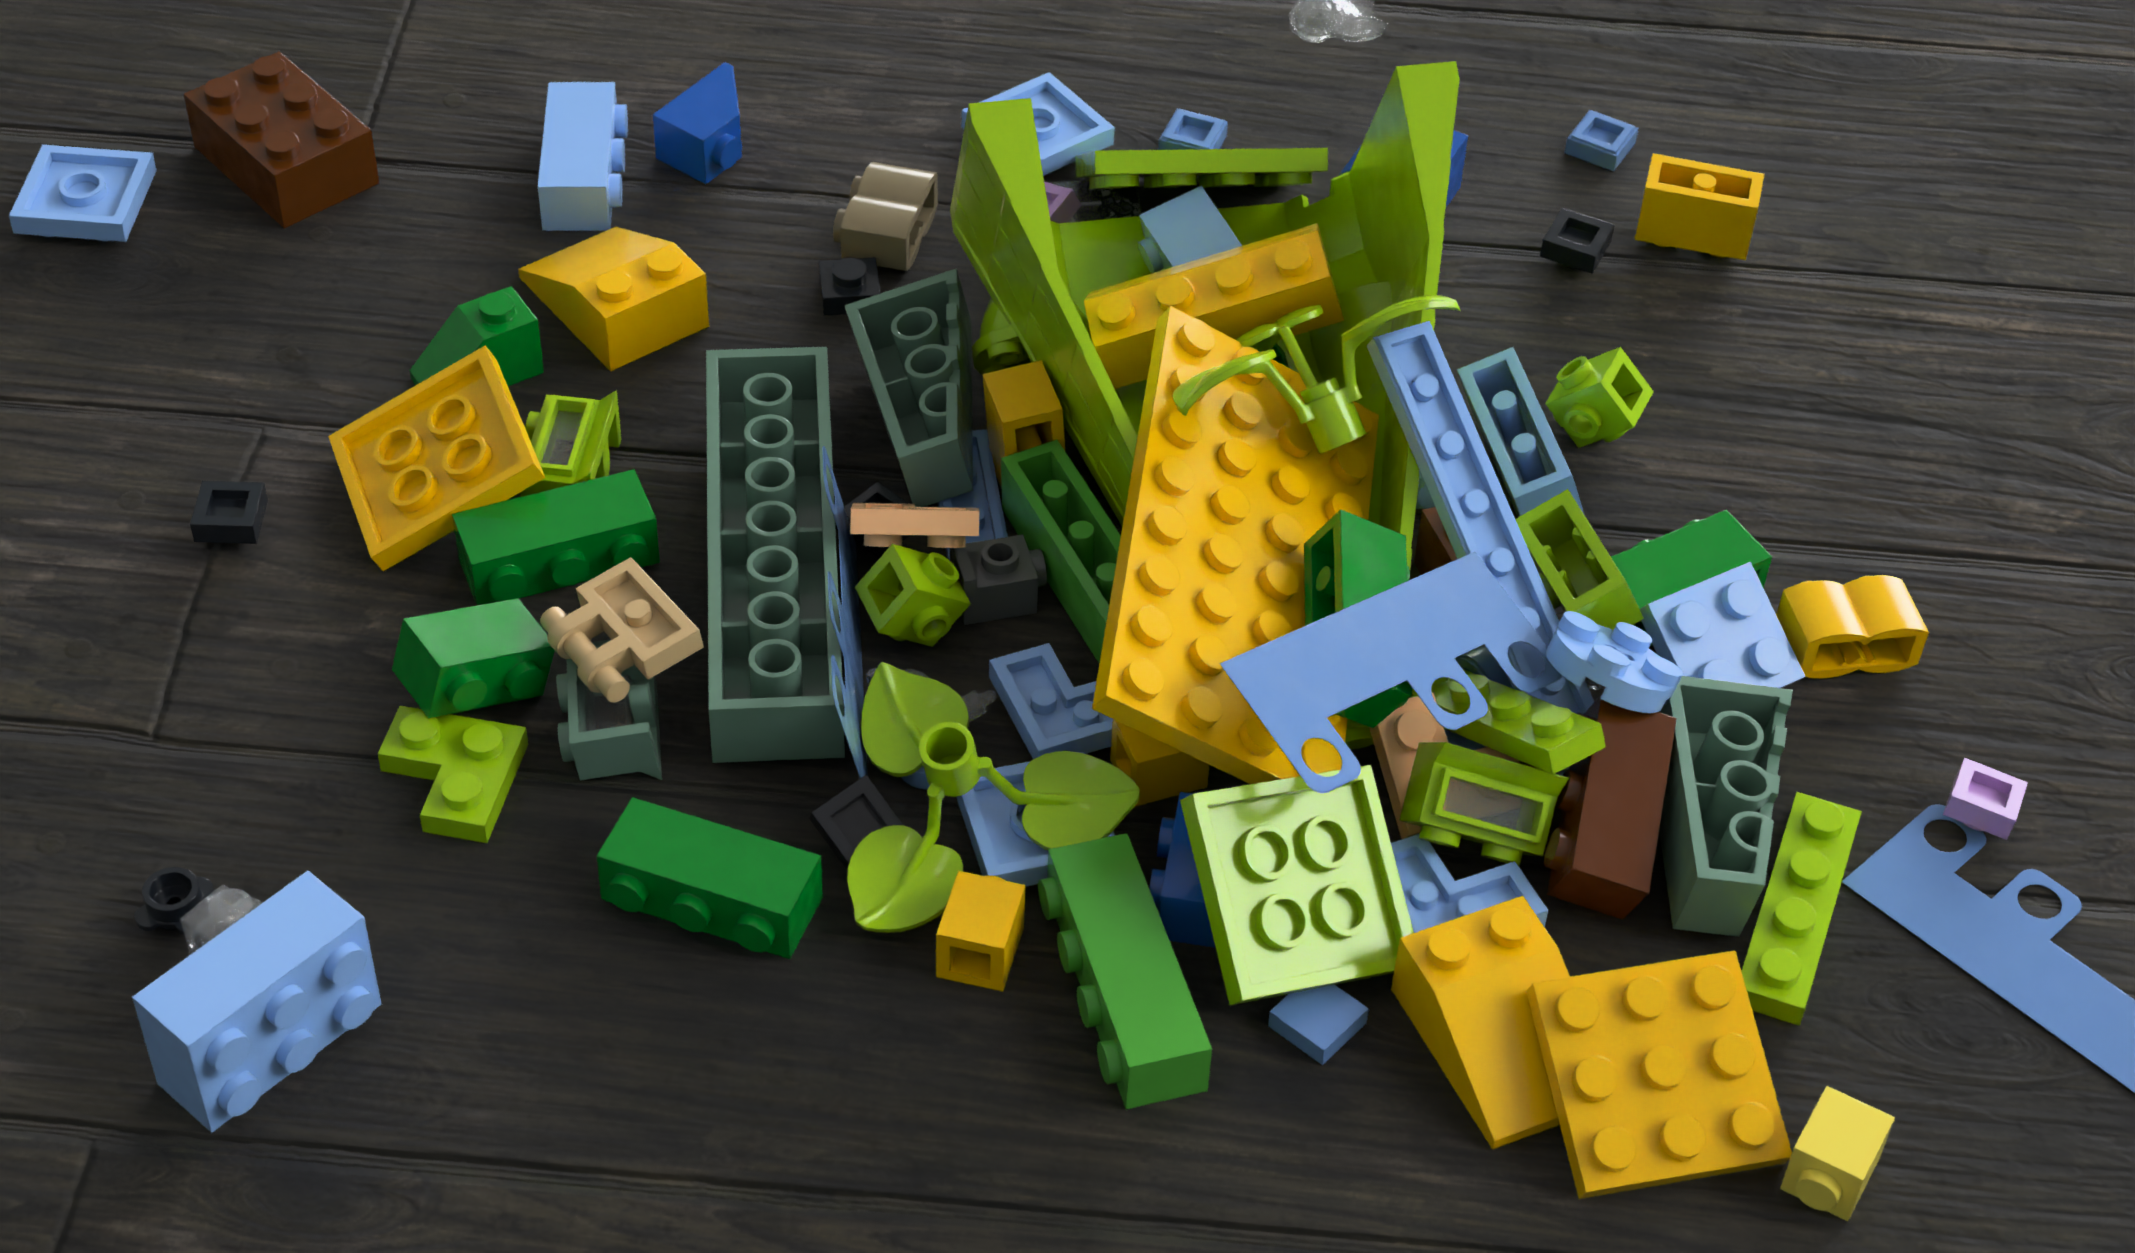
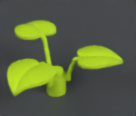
M1418 296L1397 302L1358 323L1341 335L1345 387L1340 388L1336 377L1317 383L1291 331V328L1320 316L1323 313L1321 305L1301 308L1280 317L1275 323L1260 325L1235 339L1241 342L1242 347H1252L1262 352L1238 357L1189 378L1174 390L1173 400L1178 410L1186 416L1191 406L1204 393L1234 375L1263 373L1295 410L1300 424H1307L1319 454L1366 434L1353 401L1362 398L1356 382V348L1385 323L1401 315L1423 309L1461 310L1456 300L1446 296ZM1281 338L1307 388L1300 392L1304 402L1269 361L1277 357L1272 348Z
M881 662L871 679L863 703L861 717L863 746L872 764L880 771L891 776H908L918 771L922 766L924 767L926 778L930 785L927 789L929 798L928 822L923 838L910 827L892 825L871 832L855 848L848 866L847 882L854 907L856 924L862 929L872 932H902L924 925L944 912L958 871H963V862L955 850L935 844L940 833L942 800L945 796L957 797L966 794L977 784L980 777H986L1012 803L1026 805L1022 814L1023 828L1027 836L1035 844L1047 851L1052 848L1108 837L1138 803L1140 788L1126 773L1108 762L1080 752L1055 751L1043 754L1028 763L1023 775L1026 792L1020 791L993 767L992 760L989 757H978L972 734L968 730L969 715L967 706L955 690L937 680L911 674L888 663Z

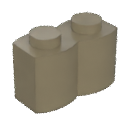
M871 162L864 171L863 176L856 175L851 186L850 202L846 209L840 208L834 221L833 239L835 242L841 243V259L876 257L877 266L908 271L916 259L922 237L927 234L938 205L937 172Z

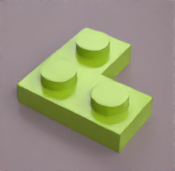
M399 706L378 752L380 769L383 772L435 780L420 813L423 832L488 843L528 747L526 727L452 714L428 718L422 709Z

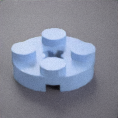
M1574 611L1564 612L1546 650V657L1550 664L1567 680L1581 688L1585 678L1588 677L1592 681L1606 687L1600 699L1636 712L1656 713L1661 711L1663 705H1666L1669 698L1672 697L1683 676V671L1677 665L1649 649L1652 638L1640 628L1625 622H1618L1614 630L1598 625L1590 618Z

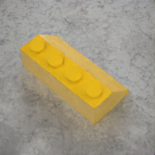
M1318 223L1089 292L1084 300L1092 342L1115 389L1147 380L1157 320L1169 306L1205 322L1208 326L1233 339H1237L1260 325L1275 323L1280 317L1292 311L1313 305H1321L1323 313L1316 318L1291 328L1294 336L1344 321Z

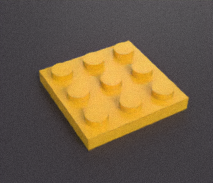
M486 345L328 436L370 557L382 571L389 569L453 532L452 514L506 501L545 478L498 361Z
M1736 950L1534 982L1527 989L1526 993L1579 1199L1780 1165L1790 1160L1792 1155L1790 1143Z

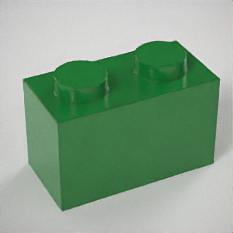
M517 598L404 618L392 671L428 718L543 696L555 650L548 643L547 633Z

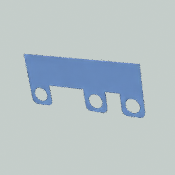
M823 446L824 484L839 535L842 600L841 605L832 575L828 572L829 609L845 665L844 686L835 656H831L833 697L843 731L861 779L865 775L868 776L867 754L861 735L864 688L859 595L855 589V586L858 584L856 542L853 534H850V523L826 448ZM826 465L832 478L835 504H833L829 492ZM832 591L839 610L840 632L838 631L833 612ZM836 675L838 676L843 695L844 717L840 711L837 698Z
M1476 552L1220 663L1305 783L1312 790L1319 793H1327L1356 779L1361 771L1357 758L1327 719L1329 716L1402 682L1408 681L1436 721L1446 729L1457 730L1484 717L1488 711L1485 698L1455 660L1456 657L1482 645H1485L1512 683L1523 692L1533 693L1558 681L1562 677L1546 657L1547 645ZM1525 642L1535 647L1545 661L1544 673L1540 677L1530 678L1516 671L1508 658V648L1511 644ZM1442 677L1450 678L1465 688L1470 698V706L1465 713L1451 714L1438 706L1431 693L1432 684L1436 679ZM1311 738H1320L1331 743L1341 756L1342 767L1340 772L1334 776L1325 777L1310 770L1301 755L1303 743Z
M1939 804L1927 807L1842 881L1843 884L2135 1093V1000L2050 941L2081 911V902L2072 892L2043 872L2027 869L2020 872L1992 899L1955 874L1961 866L1985 846V834L1983 831L1971 829L1962 822L1943 815L1946 806ZM1934 820L1951 821L1964 830L1967 837L1966 845L1956 852L1940 851L1926 841L1924 828L1929 822ZM2029 885L2047 887L2060 898L2062 904L2061 911L2055 917L2048 919L2031 916L2019 905L2018 893L2022 888Z

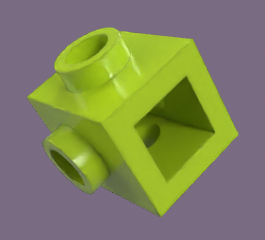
M1619 347L1591 359L1581 356L1567 363L1558 372L1556 377L1558 382L1545 404L1552 412L1556 422L1565 429L1577 447L1580 448L1599 440L1604 442L1614 441L1624 435L1629 429L1634 428L1654 391L1623 349Z
M893 543L855 586L878 633L888 635L898 641L908 640L931 647L947 634L954 622L971 604L958 581V570L946 557L939 553L931 552L927 554Z

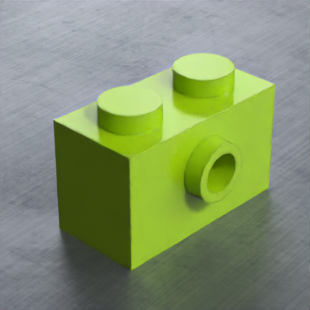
M1568 489L1515 519L1533 562L1540 572V578L1554 609L1561 606L1564 612L1574 611L1593 620L1596 624L1614 630L1618 622L1634 625L1644 619L1626 580Z

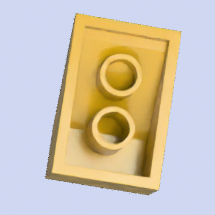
M614 227L518 269L519 278L610 372L709 327L706 273L674 242Z
M1524 896L1401 937L1391 987L1394 995L1492 1150L1560 1125L1526 991L1534 982L1570 977L1558 946Z

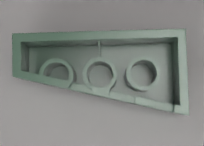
M957 268L844 305L912 504H915V507H925L973 491L972 320Z
M1682 676L1672 697L1669 698L1667 704H1664L1661 711H1659L1677 718L1659 828L1673 929L1739 937L1765 886L1774 821L1771 818L1773 805L1779 792L1781 776L1778 775L1780 756L1786 742L1787 728H1785V721L1791 706L1793 693L1791 689Z

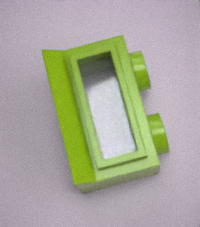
M617 390L601 400L546 395L541 412H529L525 429L545 478L521 492V497L609 475V447L619 448L621 442Z
M1420 742L1399 821L1420 826L1419 839L1452 848H1459L1461 838L1483 844L1480 856L1504 863L1515 861L1517 865H1520L1522 855L1543 856L1557 797L1569 780V777L1558 774L1553 775L1541 769L1447 742Z

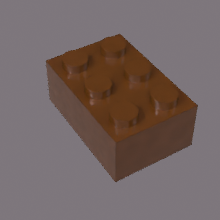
M280 51L261 57L253 63L227 75L211 79L206 84L183 94L194 147L284 229L379 184L371 129Z

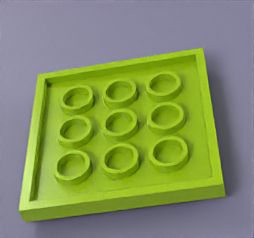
M1328 148L1103 150L1076 156V178H1089V189L1139 186V177H1144V188H1177L1197 185V177H1199V186L1232 187L1241 185H1254V187L1312 184V173L1328 171Z

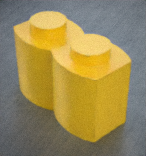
M1886 575L1863 576L1843 585L1833 581L1822 580L1801 582L1783 590L1776 613L1805 676L1808 678H1833L1849 674L1858 669L1870 673H1889L1910 668L1919 663L1929 634L1903 580Z

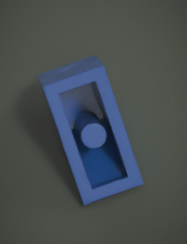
M726 62L653 114L656 159L704 184L709 183L742 158L740 113L734 68Z

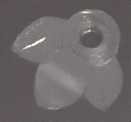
M1295 0L1296 7L1292 9L1289 15V27L1292 32L1303 40L1313 43L1322 42L1332 37L1350 42H1363L1380 37L1387 30L1386 23L1372 17L1375 0Z

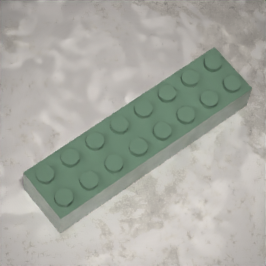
M827 347L706 350L708 684L712 763L845 758L844 731L835 707L832 688L831 656H835L841 677L842 662L841 648L831 620L828 594V572L832 575L837 593L838 573L835 519L827 497L823 476V446L826 448L833 470ZM826 465L829 492L832 502L834 504V488L829 468ZM832 591L833 612L838 631L840 632L839 610ZM836 675L837 698L840 711L844 717L843 695L838 676Z

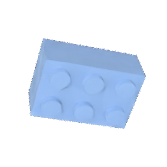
M310 871L303 873L132 996L157 1084L211 1133L232 1117L240 1116L250 1110L261 1095L290 1073L298 1072L308 1066L319 1051L347 1030L355 1029L362 1025L372 1012L382 1004L364 916Z

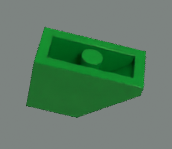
M512 286L458 305L410 369L411 380L417 385L485 345L497 359L507 386L544 373L538 319Z

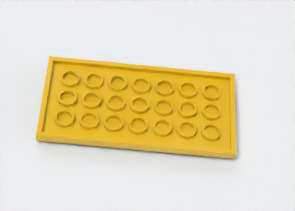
M1169 306L1158 318L1092 709L1249 784L1298 777L1300 775L1220 663L1305 626L1304 543L1340 509L1368 520L1379 415L1353 401L1366 434L1335 449L1319 454L1307 424H1300L1295 410L1265 374L1252 373L1234 375L1212 387L1191 406L1187 415L1184 416L1178 410L1173 400V392L1178 386L1205 370L1259 351L1252 347H1242L1241 342L1208 326L1205 322ZM1273 359L1269 360L1304 402L1300 392L1307 388L1300 374ZM1336 714L1327 717L1345 742L1348 719ZM1311 738L1303 743L1301 748L1303 761L1314 773L1341 770V756L1331 743L1320 738Z

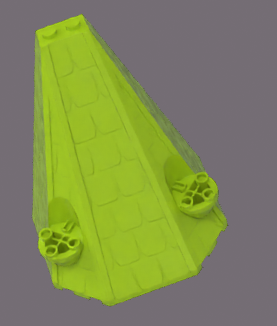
M1456 61L1396 66L1349 174L1332 181L1333 195L1309 205L1308 197L1299 195L1284 203L1218 209L1242 246L1318 223L1344 321L1294 336L1317 383L1336 377L1340 388L1345 387L1341 337L1343 333L1366 318L1397 302L1418 296L1437 295L1451 168V148L1460 80ZM1031 98L969 103L950 213L953 233L991 296L982 319L980 338L972 346L974 368L981 374L1042 360L1063 409L1064 427L1121 526H1123L1147 380L1117 389L1114 388L1092 342L1084 300L1089 292L1151 274L1138 247V242L1145 239L1140 217L1134 216L1069 223L1051 221ZM1435 309L1414 311L1388 321L1355 350L1356 382L1362 398L1354 402L1379 415L1368 521L1406 536L1407 566L1409 569L1411 568L1412 559L1411 546L1419 488V468L1367 345L1373 337L1426 321H1430L1434 330ZM1283 339L1279 340L1277 344L1285 352L1289 368L1298 372ZM1350 719L1347 721L1345 741L1349 749H1358L1374 744L1370 728Z

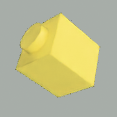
M1826 1086L1794 1146L1780 1189L1798 1197L1811 1208L1827 1211L1849 1221L1880 1159L1895 1117Z

